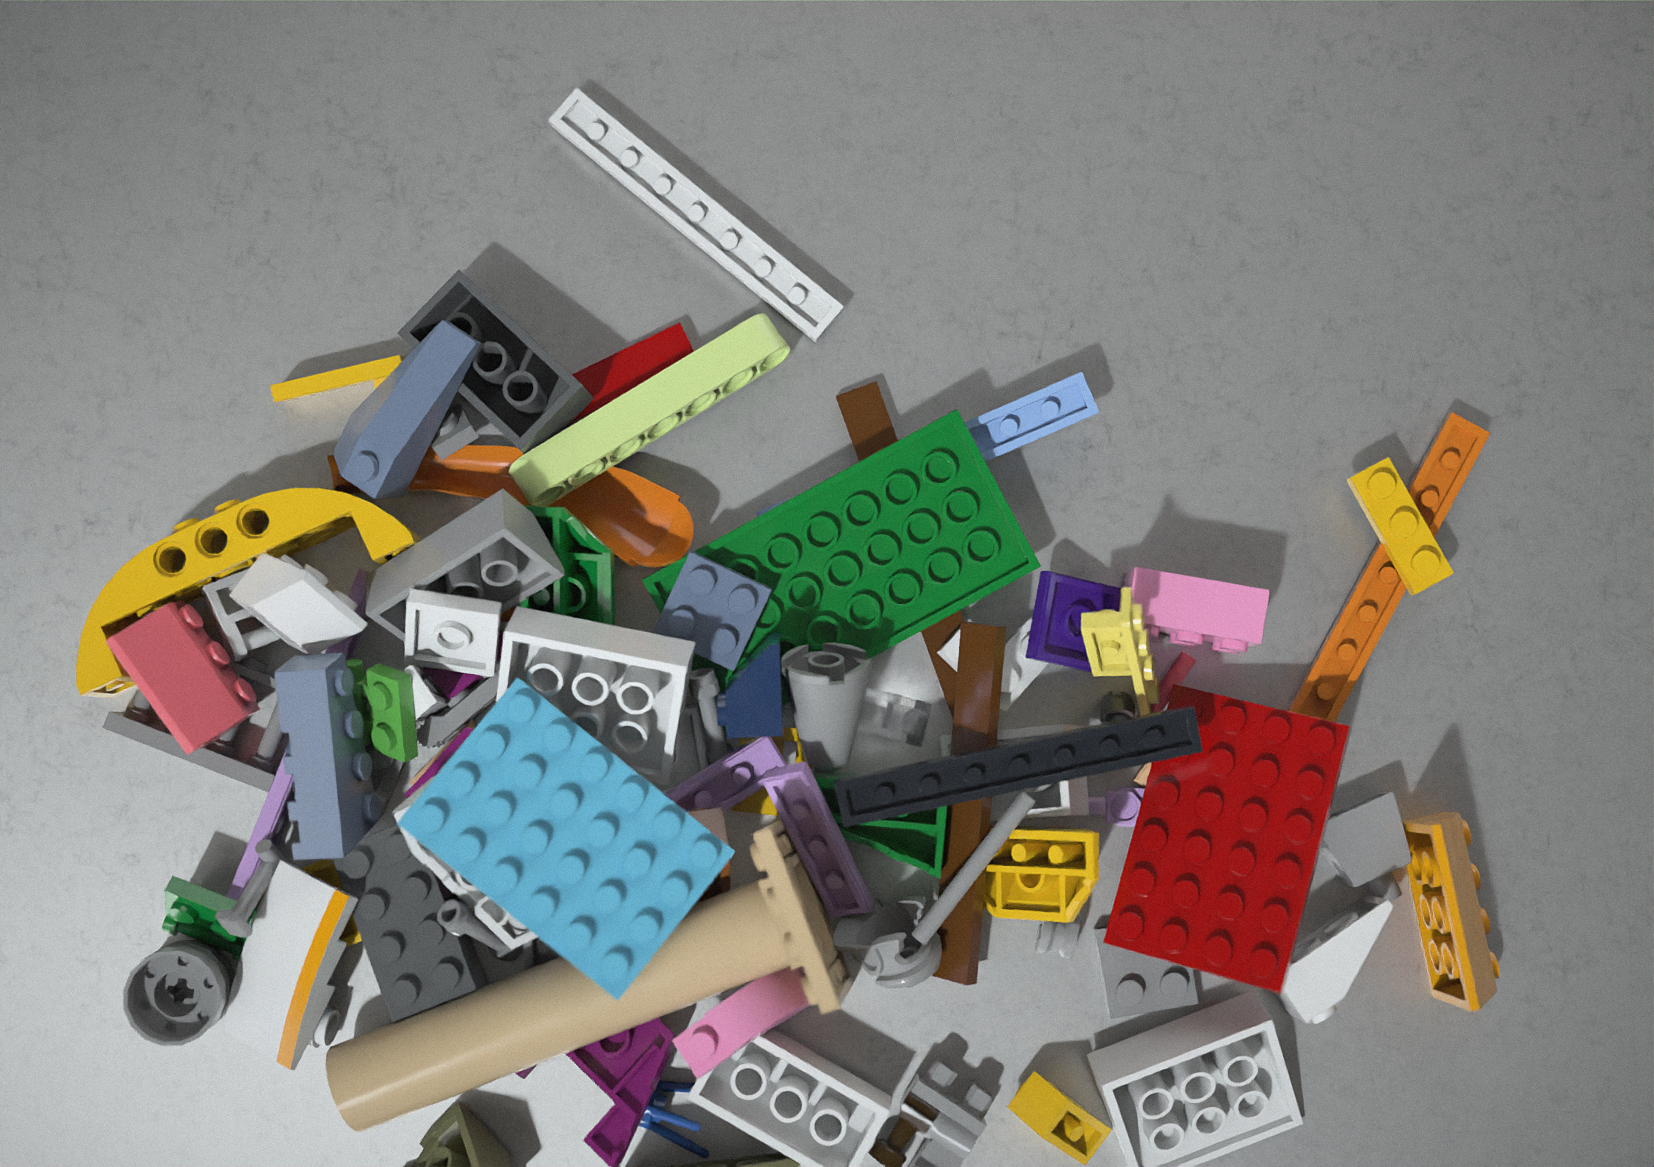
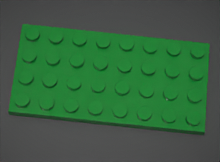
M958 410L950 411L694 550L693 552L772 588L734 671L696 653L693 654L691 670L712 668L718 680L720 692L726 691L728 679L772 633H780L781 657L787 651L803 645H808L809 652L823 651V643H840L863 649L867 652L868 660L1041 567ZM689 554L642 579L660 614ZM781 672L783 706L789 703V698ZM726 725V726H723V728H724V730H725L726 733H727V725Z

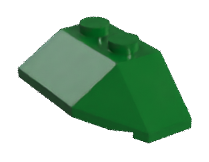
M523 505L534 514L564 568V576L520 602V607L615 626L614 551L565 507Z

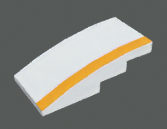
M280 860L251 926L253 932L247 937L232 984L222 1031L286 1068L295 1070L336 988L328 983L347 945L346 942L339 938L358 899L303 869Z

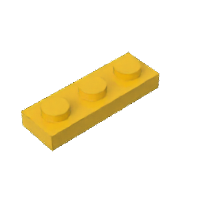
M1389 457L1346 479L1411 596L1454 574Z

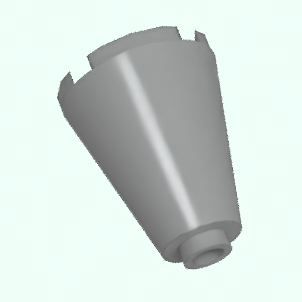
M823 643V651L809 652L808 645H803L787 651L781 657V672L805 761L809 765L814 766L819 772H835L849 762L872 669L871 658L867 660L866 651L849 644Z

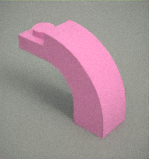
M803 966L791 970V967L754 980L705 1014L706 1016L672 1040L697 1079L705 1076L768 1030L780 1023L791 1020L810 1006L801 979L806 977Z

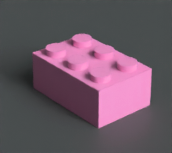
M1134 567L1123 574L1121 588L1132 587L1135 604H1143L1144 629H1148L1149 639L1151 637H1158V634L1169 635L1168 643L1187 647H1195V644L1202 645L1203 641L1213 643L1212 651L1238 655L1239 652H1247L1248 647L1259 645L1262 642L1270 590ZM1121 599L1118 612H1121Z

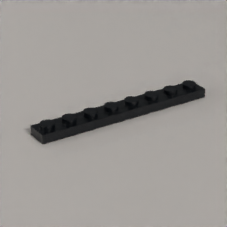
M1188 705L836 779L834 784L843 827H849L1203 752L1195 707Z

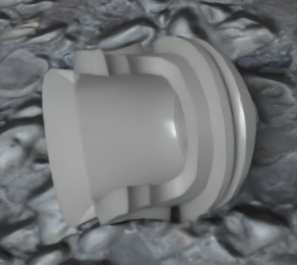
M907 895L900 898L897 904L883 905L880 900L873 898L875 902L871 912L844 916L839 921L832 935L835 950L851 952L854 960L868 974L877 978L876 984L880 987H913L918 983L926 981L940 966L942 957L940 936L935 932L928 943L923 945L911 935L921 922L920 918H922L926 898L923 896Z

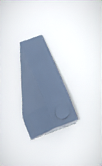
M442 320L350 415L332 452L340 475L374 499L403 498L481 342L447 320Z

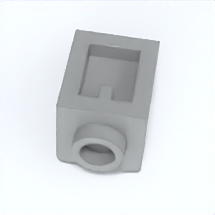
M455 396L431 442L432 448L441 461L479 438L466 411Z

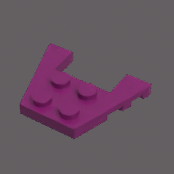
M659 1018L565 1054L614 1101L611 1109L583 1139L609 1167H619L675 1047L672 1040L677 1035ZM537 1065L519 1071L516 1074L525 1079Z

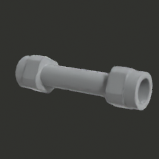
M700 668L690 673L688 686L691 696L698 700L709 744V748L706 749L708 765H711L732 752L734 748L729 743H726L723 726H718L715 696L719 694L720 688L714 670L712 668Z
M450 900L445 902L439 909L438 922L448 932L456 936L466 933L487 945L491 956L498 960L512 962L522 953L523 945L511 950L491 929L475 918L472 909L463 902Z

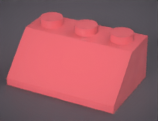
M181 599L162 606L113 635L105 642L188 755L219 739L260 710V707L255 702L256 694L251 685L243 678H238L230 667V658L226 650L218 642L212 641L202 628L204 623L200 614L194 607L185 604Z

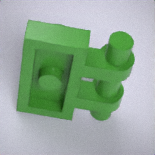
M361 659L347 660V668L352 671L354 677L353 696L356 709L361 713L363 719L362 737L364 746L370 744L371 734L374 751L404 763L417 757L418 747L411 675L380 663L366 669V674H364L363 661ZM366 697L368 698V701H369L370 710L367 709V699H366Z

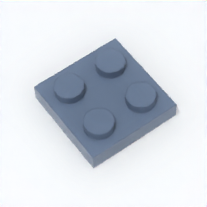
M690 551L652 633L695 642L694 653L734 671L772 588Z

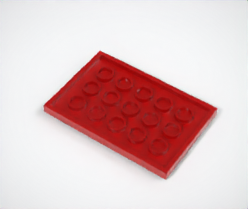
M1173 684L1167 710L1188 705L1195 707L1203 752L1152 763L1103 943L1283 994L1352 729L1349 725Z

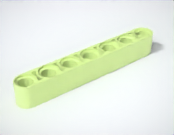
M766 314L754 315L525 453L511 465L509 473L531 506H548L772 370L788 357L791 349Z

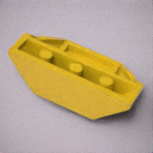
M1017 826L986 867L983 906L995 918L1073 922L1099 880L1098 832L1088 828Z

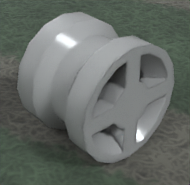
M1077 915L1073 922L1068 923L1040 921L1035 951L1046 953L1049 950L1057 951L1061 957L1072 959L1079 935L1080 916Z

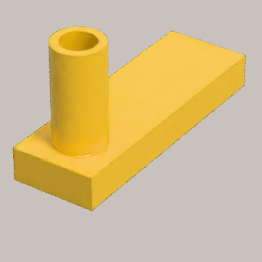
M396 355L270 385L274 403L288 402L368 382H373L376 389L406 356Z

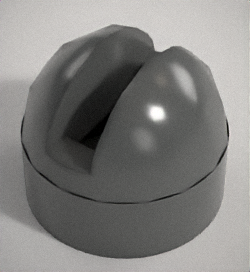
M1109 691L1103 696L1100 703L1101 723L1135 717L1134 701L1125 691H1121V695H1113V692Z

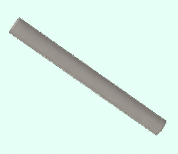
M1021 790L911 933L916 940L923 945L928 943L1035 804V799Z

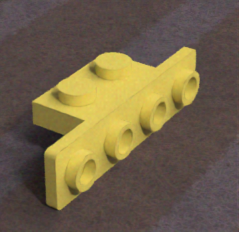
M1132 587L1122 588L1121 612L1100 610L1095 613H1082L1081 631L1093 676L1132 675L1140 714L1145 715L1151 713V704H1159V679L1154 677L1153 653H1149L1148 629H1144L1143 604H1135Z

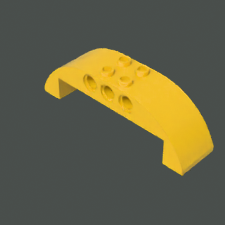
M289 488L264 493L240 502V499L224 502L214 508L216 514L202 521H199V518H191L173 527V534L155 542L135 555L103 587L89 611L80 636L76 661L77 689L81 696L111 698L137 686L105 641L166 604L181 599L185 604H190L203 598L204 596L201 592L203 586L249 569L262 553L275 558L286 554L288 557H292L358 527L372 560L383 565L423 540V538L410 526L376 505L348 493L323 488ZM269 519L267 529L262 532L264 523ZM228 539L225 549L222 550L223 543Z

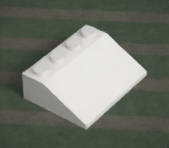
M517 606L504 631L496 703L518 677L649 782L668 785L690 679L695 642Z
M1254 990L1086 1054L1128 1167H1194L1303 1124L1273 1021Z

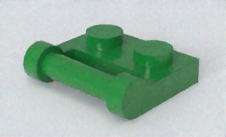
M172 876L164 890L166 917L162 925V931L174 936L178 933L184 934L232 954V959L240 961L247 937L229 934L215 917L219 910H232L237 901ZM254 908L246 921L250 927L257 913L256 908Z

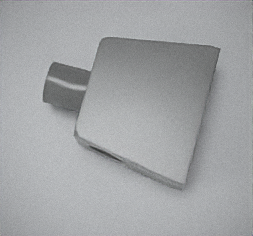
M1381 791L1331 813L1327 822L1321 851L1346 886L1358 887L1368 882L1374 896L1388 899L1389 901L1402 895L1392 871L1410 864L1412 858L1393 791Z

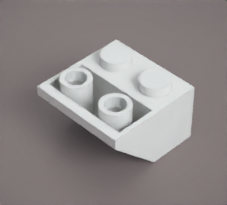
M265 553L260 554L229 595L287 644L309 655L317 654L363 631L368 624L354 612L358 605L352 599L337 590L332 593L325 587L329 580L323 574L307 564L303 568L286 555H282L280 559H277Z

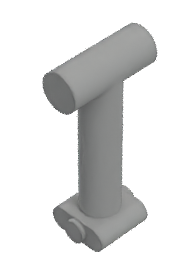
M263 839L257 843L255 851L262 859V862L232 910L222 909L215 915L216 919L231 935L249 937L252 934L253 929L246 921L267 889L279 861L287 862L270 839Z

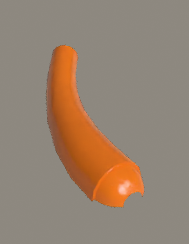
M466 445L442 461L432 446H429L407 490L442 492L486 500L501 489H504L522 505H530L514 479L510 478L512 476L509 473L511 465L524 453L516 447ZM334 455L327 456L333 480V489L331 490L348 494L364 492L340 475ZM616 467L609 468L548 505L565 507L614 551L616 558L632 567L639 565L646 567L670 565L683 557L693 540V520L687 508L680 503L679 495L639 475Z

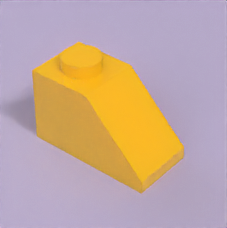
M1033 1071L1027 1081L1021 1084L1015 1097L1007 1106L1040 1137L1084 1166H1086L1112 1131L1106 1124L1060 1088L1035 1071Z

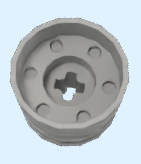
M179 940L147 956L130 972L123 989V1009L131 1027L145 1040L161 1046H182L200 1038L226 1014L235 974L228 958L216 947L199 940ZM184 979L187 980V988L194 990L188 997H183L184 989L177 987V984Z

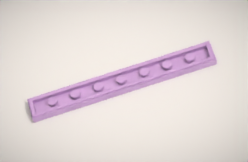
M359 568L348 597L358 605L354 612L367 622L369 617L366 615V575L370 572ZM363 631L327 648L325 654L344 653L346 661L352 659ZM283 758L227 894V897L237 901L262 862V859L255 851L257 843L263 839H270L277 847L289 817L288 802L295 801L294 777L292 774H285Z

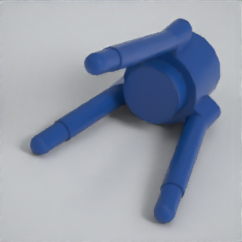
M659 1080L639 1127L651 1130L704 1159L708 1158V1150L660 1124L664 1120L693 1131L701 1129L700 1123L665 1110L668 1097L661 1095V1091L690 1093L694 1082Z

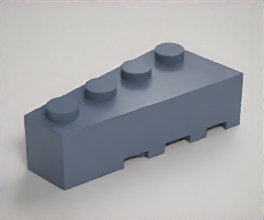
M344 653L293 656L274 672L280 731L289 733L290 741L286 746L285 756H283L285 774L293 775L295 787V801L288 802L289 821H298L300 841L292 843L293 860L344 858L380 820L381 801L374 792L371 778L372 760L365 751L362 737L363 719L361 713L356 709L353 696L354 677L352 671L347 668Z

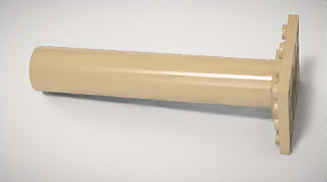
M782 820L776 821L752 834L755 843L750 845L753 860L759 871L766 869L768 874L759 880L693 905L619 1000H616L561 956L331 1046L326 1052L327 1080L333 1100L346 1124L355 1132L367 1131L788 967H791V970L801 966L804 967L806 977L802 978L801 982L811 1006L818 1003L822 1014L840 1008L854 981L842 951L835 950L833 946L832 935L834 930L823 901Z

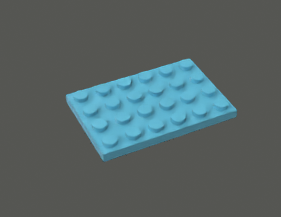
M518 677L397 822L410 835L616 1000L620 999L736 852Z

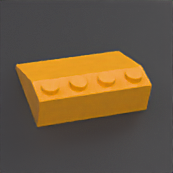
M1443 812L1402 820L1412 862L1405 866L1432 997L1468 1011L1480 1010L1497 992L1495 979L1500 977V970L1495 954L1489 952L1486 934L1490 933V922L1483 907L1480 908L1476 890H1480L1481 881L1478 869L1474 863L1470 864L1467 846L1471 845L1469 826L1466 820H1461L1460 813Z

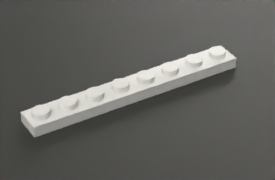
M578 88L574 89L548 120L554 129L815 343L844 310L842 304Z

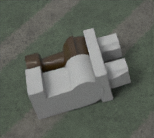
M937 1058L923 1075L916 1073L910 1086L901 1098L900 1116L887 1140L883 1138L877 1139L868 1153L885 1167H902L907 1159L902 1150L914 1134L918 1132L926 1139L908 1167H960L973 1148L978 1136L980 1137L987 1126L984 1116L989 1109L993 1096L974 1082L970 1084L960 1101L947 1093L958 1073L951 1066Z

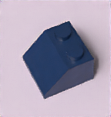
M780 633L770 634L728 679L726 691L719 692V698H717L718 726L727 725V738L783 736Z

